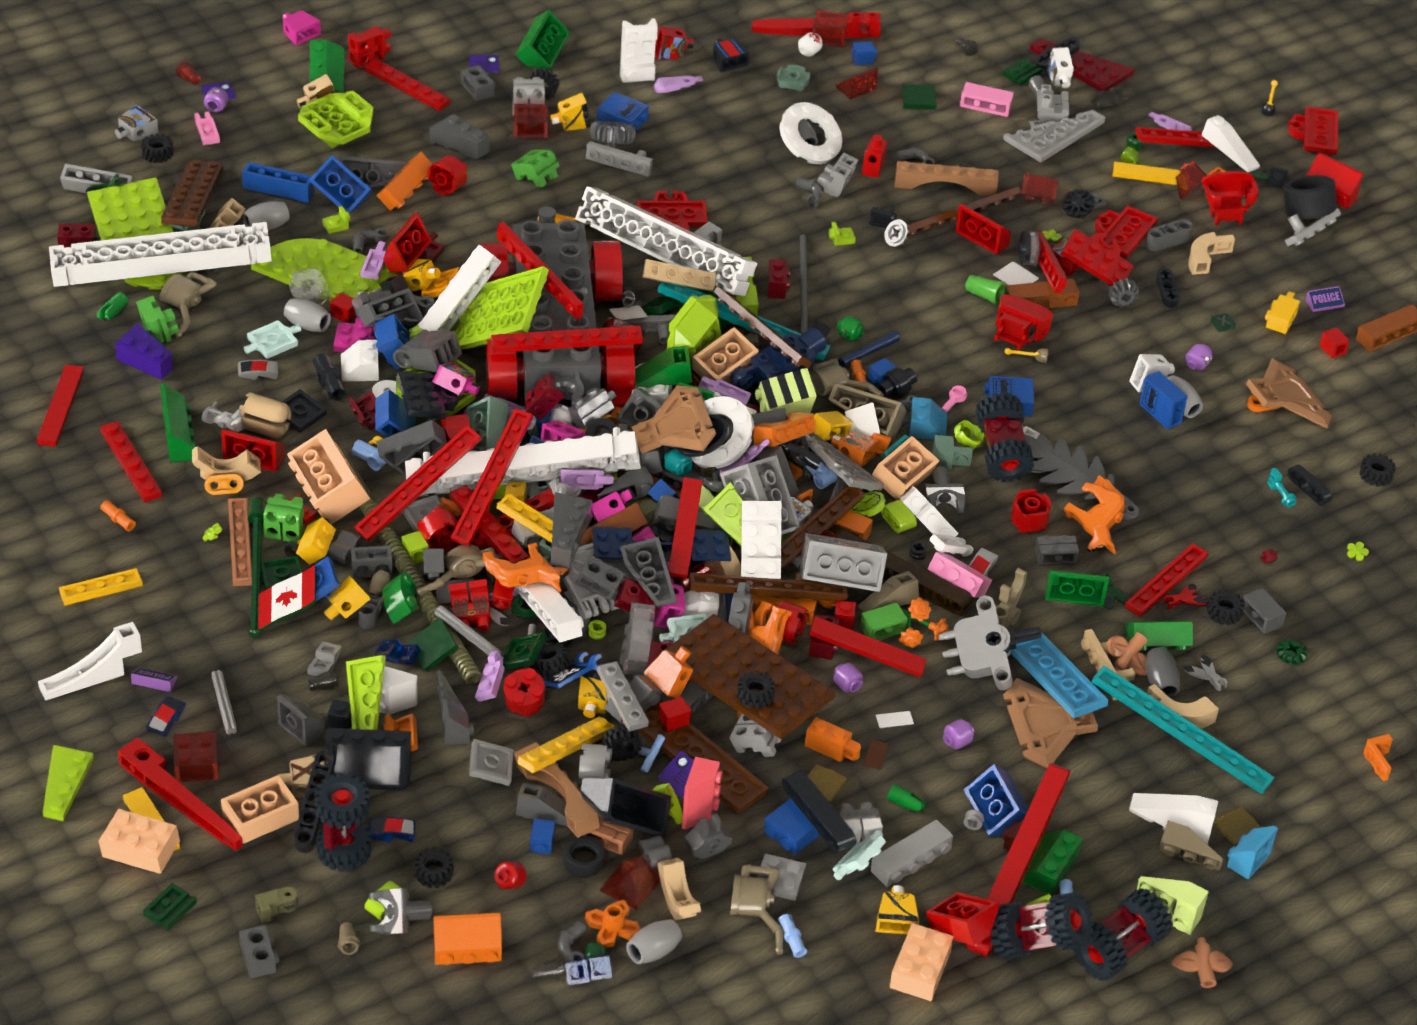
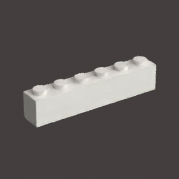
M478 245L466 263L461 266L460 271L450 281L444 292L440 294L435 304L428 310L422 321L418 323L419 327L429 332L450 331L501 264V261Z
M538 582L516 587V591L559 642L582 636V628L584 627L582 617L575 613L574 608L569 606L567 600L563 599L560 592L553 586Z

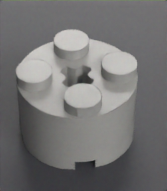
M583 743L581 747L583 755H580L579 779H581L579 785H582L583 778H610L611 769H607V766L612 760V749L608 748V745Z

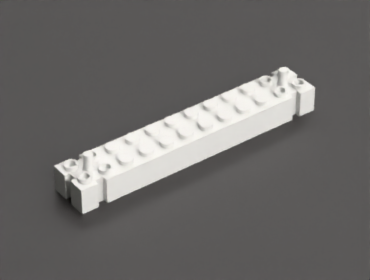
M586 187L582 198L585 203L583 206H579L575 217L576 220L589 224L591 227L668 264L716 273L714 286L722 287L723 290L733 295H746L750 284L747 282L748 276H753L757 262L741 257L738 253L616 196L609 195V193L601 189Z
M266 222L252 223V227H245V224L75 243L67 248H64V245L49 246L54 287L69 285L68 282L70 285L272 262Z
M614 427L613 436L610 433H605L595 437L566 438L563 441H546L541 444L528 443L525 446H519L500 486L507 485V482L533 483L554 480L560 476V468L603 470L604 473L618 472V469H641L635 431L620 432L619 427ZM495 448L479 452L469 451L419 497H425L432 493L436 495L448 494L465 485L470 490H474ZM430 452L423 453V461L420 458L405 461L406 480L432 457Z

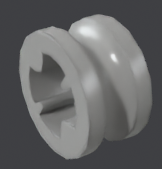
M969 810L966 812L964 825L968 829L979 830L982 827L984 815L978 810Z

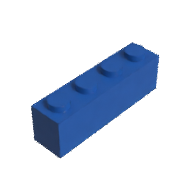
M248 162L242 171L243 189L309 203L315 193L314 185L309 182V179L312 177L310 175Z

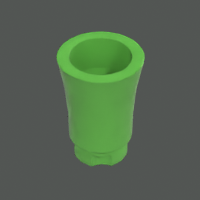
M970 275L966 281L965 288L971 294L998 305L1001 295L1005 294L1006 283Z

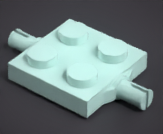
M277 320L247 333V339L252 344L244 346V351L248 354L257 350L266 359L298 346V340L293 334L301 331V327L299 324H296L289 328Z
M706 614L668 618L667 625L670 633L660 634V641L676 642L706 620Z
M877 829L866 840L857 843L832 868L835 872L834 877L837 880H841L845 874L848 875L856 869L860 871L869 865L868 861L870 858L877 856L882 851L880 848L886 843L882 837L883 833Z

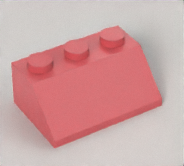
M695 757L685 786L682 829L686 830L695 826L701 818L710 820L713 812L718 811L720 799L718 798L721 791V785L718 784H720L723 774L722 771H719L720 762Z

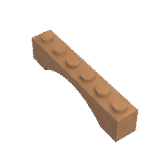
M897 161L894 188L913 189L925 183L944 181L966 186L981 196H991L997 193L998 170Z
M537 742L514 752L517 768L527 779L547 784L563 796L566 801L565 816L567 826L577 838L600 827L598 819L600 816L582 798L576 783H572L567 773L559 769L557 762L534 773L518 764L519 756L539 747Z

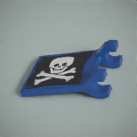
M584 651L578 653L574 663L565 668V671H559L560 674L556 675L555 673L553 676L544 679L545 686L560 688L592 669L597 670L596 661L602 657L601 654L592 655L590 660L584 663L583 658L588 653Z

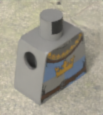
M135 105L119 116V128L115 129V134L119 139L127 136L136 142L144 139L146 136L150 137V134L155 135L158 133V121L140 106Z

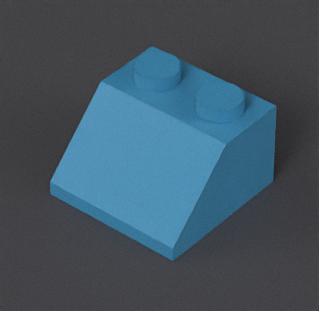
M913 397L909 438L913 436L915 439L934 441L935 435L946 436L947 413L932 399Z
M1276 826L1253 828L1247 835L1244 834L1240 838L1237 847L1233 846L1228 852L1227 857L1229 861L1227 867L1249 880L1270 856L1278 828Z

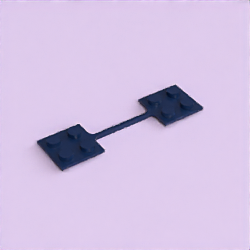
M592 527L595 558L623 559L620 546L636 543L632 539L631 528ZM695 529L691 551L692 561H731L728 534L724 530ZM660 542L661 547L672 548L673 542Z

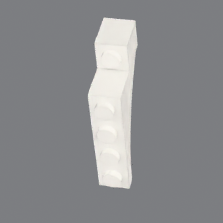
M130 622L113 628L114 631L81 661L62 672L38 681L39 689L45 701L123 676L122 658L142 652L140 634L134 623Z

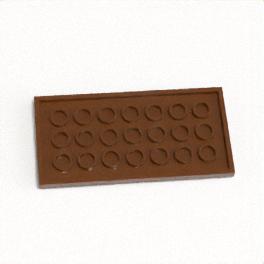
M715 614L665 649L677 653L681 646L688 649L691 654L685 662L693 668L690 680L780 739L784 738L835 698L836 691ZM751 671L757 674V671H760V675L766 673L767 677H772V680L775 682L774 700L771 701L769 706L766 704L765 708L759 706V709H755V706L748 708V704L744 706L742 702H739L737 688L739 678L743 677V674L747 673L749 675ZM750 689L752 691H761L760 689Z

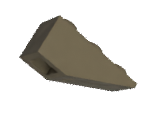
M909 571L892 576L881 585L880 592L874 591L858 605V609L864 613L868 610H874L896 602L899 606L910 604L911 600L919 598L918 579Z
M1168 820L1159 851L1167 856L1182 858L1188 863H1197L1207 869L1220 871L1223 861L1222 857L1189 827Z

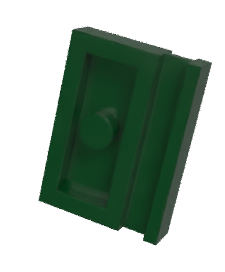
M1023 58L1004 69L1003 76L1014 83L1018 82V85L1021 86L1033 76L1040 75L1042 68H1037L1036 64Z
M171 883L143 910V916L159 926H164L165 930L168 931L197 903V899L195 896H190L187 891Z

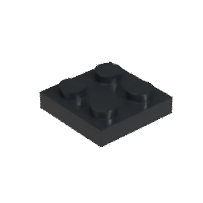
M301 389L282 401L290 407L291 420L286 419L285 421L289 422L290 426L299 433L324 417L327 413L326 408Z

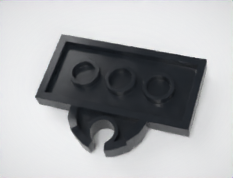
M398 371L397 381L407 415L410 417L445 419L446 411H454L459 397L456 393L432 382L435 377L434 374Z

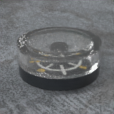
M1022 231L1020 241L1018 242V255L1021 266L1037 265L1039 258V235L1037 231Z

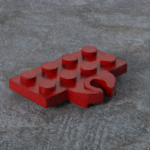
M1306 106L1304 115L1294 114V117L1290 119L1288 132L1296 139L1304 141L1303 151L1337 155L1338 111Z
M658 190L654 201H637L636 204L637 207L673 224L688 222L689 228H701L708 223L706 201H688L687 195L683 190L681 192L673 190V198H667V190L662 192Z
M1127 206L1121 214L1111 210L1100 214L1098 219L1095 220L1094 227L1097 233L1107 234V238L1104 241L1106 244L1109 245L1114 238L1120 247V257L1127 259L1148 235V231L1154 228L1158 218Z
M1075 229L1060 255L1110 286H1113V282H1119V278L1121 280H1124L1126 277L1128 278L1134 267L1133 264L1120 257V247L1114 238L1109 245L1104 242L1107 234L1103 233L1093 234L1089 238Z

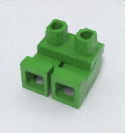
M531 150L523 158L511 164L517 180H522L527 176L528 180L534 181L536 187H543L547 184L545 176L547 180L558 177L556 168L560 166L559 162L556 161L554 153L550 150Z
M154 296L137 301L136 304L144 329L161 344L165 341H172L171 335L179 332L176 322L173 321L175 320V315L172 309L169 308L161 311L160 307H157Z
M276 493L274 498L269 497L268 504L265 507L264 537L281 540L283 536V541L298 542L305 532V524H303V498L294 497L292 501L286 500L283 494ZM274 528L278 533H271L270 529ZM290 531H293L297 536H290L288 534Z

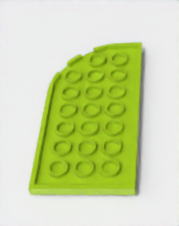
M156 177L126 183L118 187L112 186L87 192L101 241L173 232L170 224H161V216L166 206ZM177 272L125 278L124 280L125 283L135 287L139 285L148 287L151 290H162L165 283L173 275L181 274L185 277L187 273Z
M311 238L293 239L270 247L272 262L251 264V270L330 302L340 292L352 298H355L357 293L362 291L372 293L373 290L381 288V282L399 274V272L390 273L386 264H384L378 280L362 278L360 272L367 256L325 239Z
M542 266L485 283L450 330L455 332L460 348L470 349L485 345L486 339H491V335L527 333L531 326L532 317L536 312V306L541 297L543 286L547 281L549 270Z

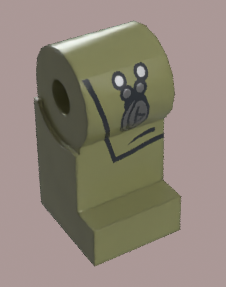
M283 887L255 895V908L262 923L270 922L273 915L294 911L297 908V891L292 887Z

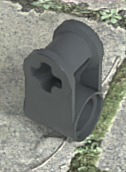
M366 592L371 599L358 609V624L363 629H371L375 627L380 615L385 610L383 596L377 597L371 595L370 592Z

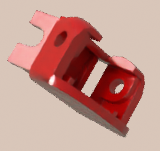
M1229 171L1214 173L1204 177L1201 181L1210 206V215L1215 216V226H1219L1220 221L1237 220L1238 225H1242L1244 212L1249 210V206L1256 202L1259 195V188L1254 176L1248 172ZM1243 196L1246 198L1245 206H1243L1240 200Z
M1001 295L995 322L998 330L994 336V341L999 339L1016 345L1017 350H1020L1026 343L1031 344L1032 341L1039 342L1050 331L1053 313L1032 301L1013 295ZM1031 325H1037L1036 331L1028 338Z

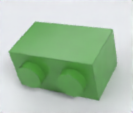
M896 602L862 613L860 628L866 636L882 640L901 634L903 631L906 632L908 618Z

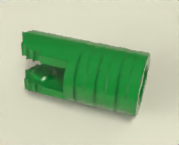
M117 292L97 312V317L99 319L107 318V320H111L129 304L128 298L123 293Z
M894 784L888 793L887 800L904 809L908 808L912 811L914 810V812H920L927 808L926 802L897 784Z

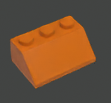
M500 913L434 916L435 965L502 961Z

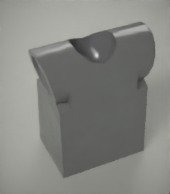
M424 329L397 349L393 354V359L402 368L407 369L413 366L414 369L437 372L440 365L453 362L462 355V351L454 331L429 332Z

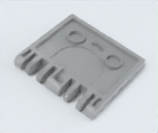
M593 543L578 548L571 567L568 568L570 573L563 579L583 620L599 615L595 601H598L603 613H607L609 610L620 609L614 606L618 589L610 601L576 583L578 575L590 555L594 557ZM601 559L606 564L616 567L625 573L621 583L626 579L636 580L625 565L624 559Z

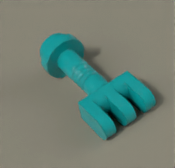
M1272 468L1267 484L1271 490L1277 489L1283 497L1281 502L1284 506H1294L1297 502L1295 494L1289 493L1281 483L1282 474L1277 468Z

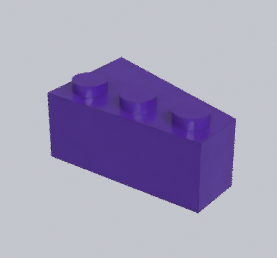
M138 323L115 343L118 361L161 380L173 370L171 352Z

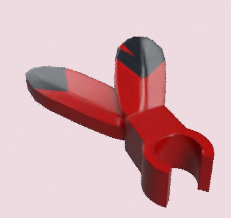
M1190 584L1179 595L1165 596L1163 603L1169 602L1167 609H1172L1175 606L1181 605V602L1193 605H1206L1209 603V600L1202 596L1193 595L1196 592L1197 586Z

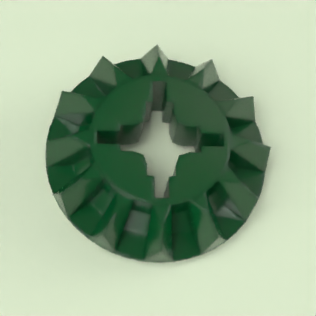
M521 595L516 596L512 600V613H516L517 617L523 616L524 620L526 617L534 618L536 613Z
M1285 639L1284 642H1279L1276 648L1277 656L1282 661L1294 665L1306 661L1309 653L1307 652V646H1302V641L1295 642L1294 639L1292 641Z

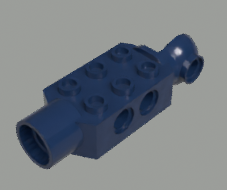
M811 328L801 335L790 332L783 337L812 362L810 367L807 368L808 372L813 369L815 356L827 347L825 337L816 328ZM770 345L750 359L748 368L739 366L734 369L730 379H732V385L746 391L753 383L759 387L760 382L806 367L803 365L798 367L791 362L792 357L787 358L780 352L781 348L777 349Z

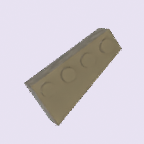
M835 383L829 396L831 404L844 414L847 410L874 403L880 434L892 437L891 443H894L907 412L901 402Z

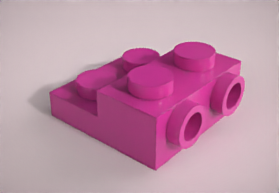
M356 318L355 323L338 322L333 351L345 352L358 340H375L373 335H375L374 331H376V328L364 327L361 318Z

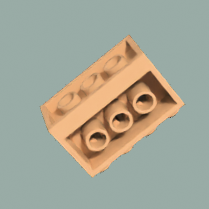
M326 429L287 454L291 460L288 463L293 472L297 471L296 478L301 485L305 484L302 487L308 497L312 496L310 502L315 509L320 508L318 512L321 517L327 518L331 524L370 500L369 495L342 450Z

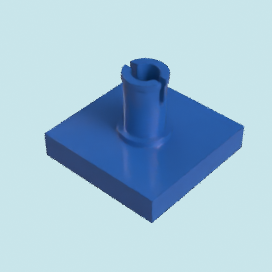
M327 556L315 564L316 601L322 597L328 600V596L340 586L333 561Z

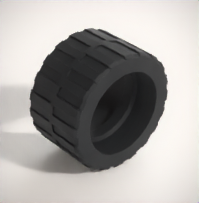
M1323 175L1302 176L1288 181L1283 186L1285 211L1289 217L1298 214L1300 219H1315L1329 215L1337 209L1335 181L1331 177Z

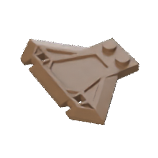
M1272 358L1263 379H1249L1246 385L1251 390V393L1256 396L1264 408L1284 407L1328 428L1332 417L1331 413L1324 410L1325 406L1304 380L1295 375L1297 372L1294 368Z
M677 385L653 418L631 427L633 432L635 431L636 441L642 454L662 445L704 451L716 435L714 428L709 429L713 424L701 396L696 397L700 394L698 388Z
M1016 678L1012 687L1003 694L1004 701L1012 702L1011 705L1007 706L1020 747H1027V750L1023 751L1024 758L1046 769L1050 763L1053 764L1075 735L1098 731V725L1093 712L1073 718L1048 692L1019 678Z

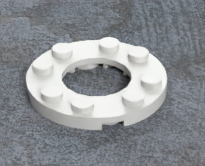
M800 102L790 106L784 112L780 123V133L785 145L795 156H801L811 164H825L839 153L842 146L841 130L833 116L823 108L812 103ZM802 119H810L813 123L820 124L819 127L823 128L826 137L823 145L813 146L802 139L798 131V123Z
M721 396L705 400L704 405L708 414L730 418L733 423V433L727 443L720 446L714 452L700 457H691L693 463L703 468L716 467L718 469L734 463L747 451L752 441L754 421L749 410L740 401L731 397Z

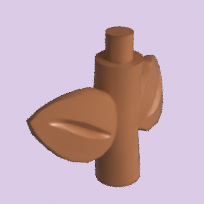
M1138 632L1129 642L1123 636L1109 638L1107 641L1108 651L1113 657H1117L1114 662V669L1118 671L1133 668L1136 675L1147 676L1145 668L1146 655L1139 651L1147 643L1148 639Z
M1204 937L1197 939L1195 952L1185 951L1171 961L1172 965L1186 972L1197 971L1203 988H1212L1216 985L1213 971L1226 972L1233 966V962L1219 951L1211 952L1210 945L1206 943Z

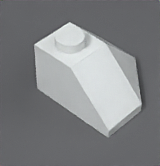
M696 591L684 593L686 610L682 616L705 613L707 618H709L713 614L718 615V593Z

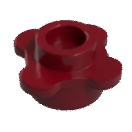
M1270 549L1262 552L1263 555L1259 557L1262 559L1263 564L1278 560L1277 554L1279 553Z

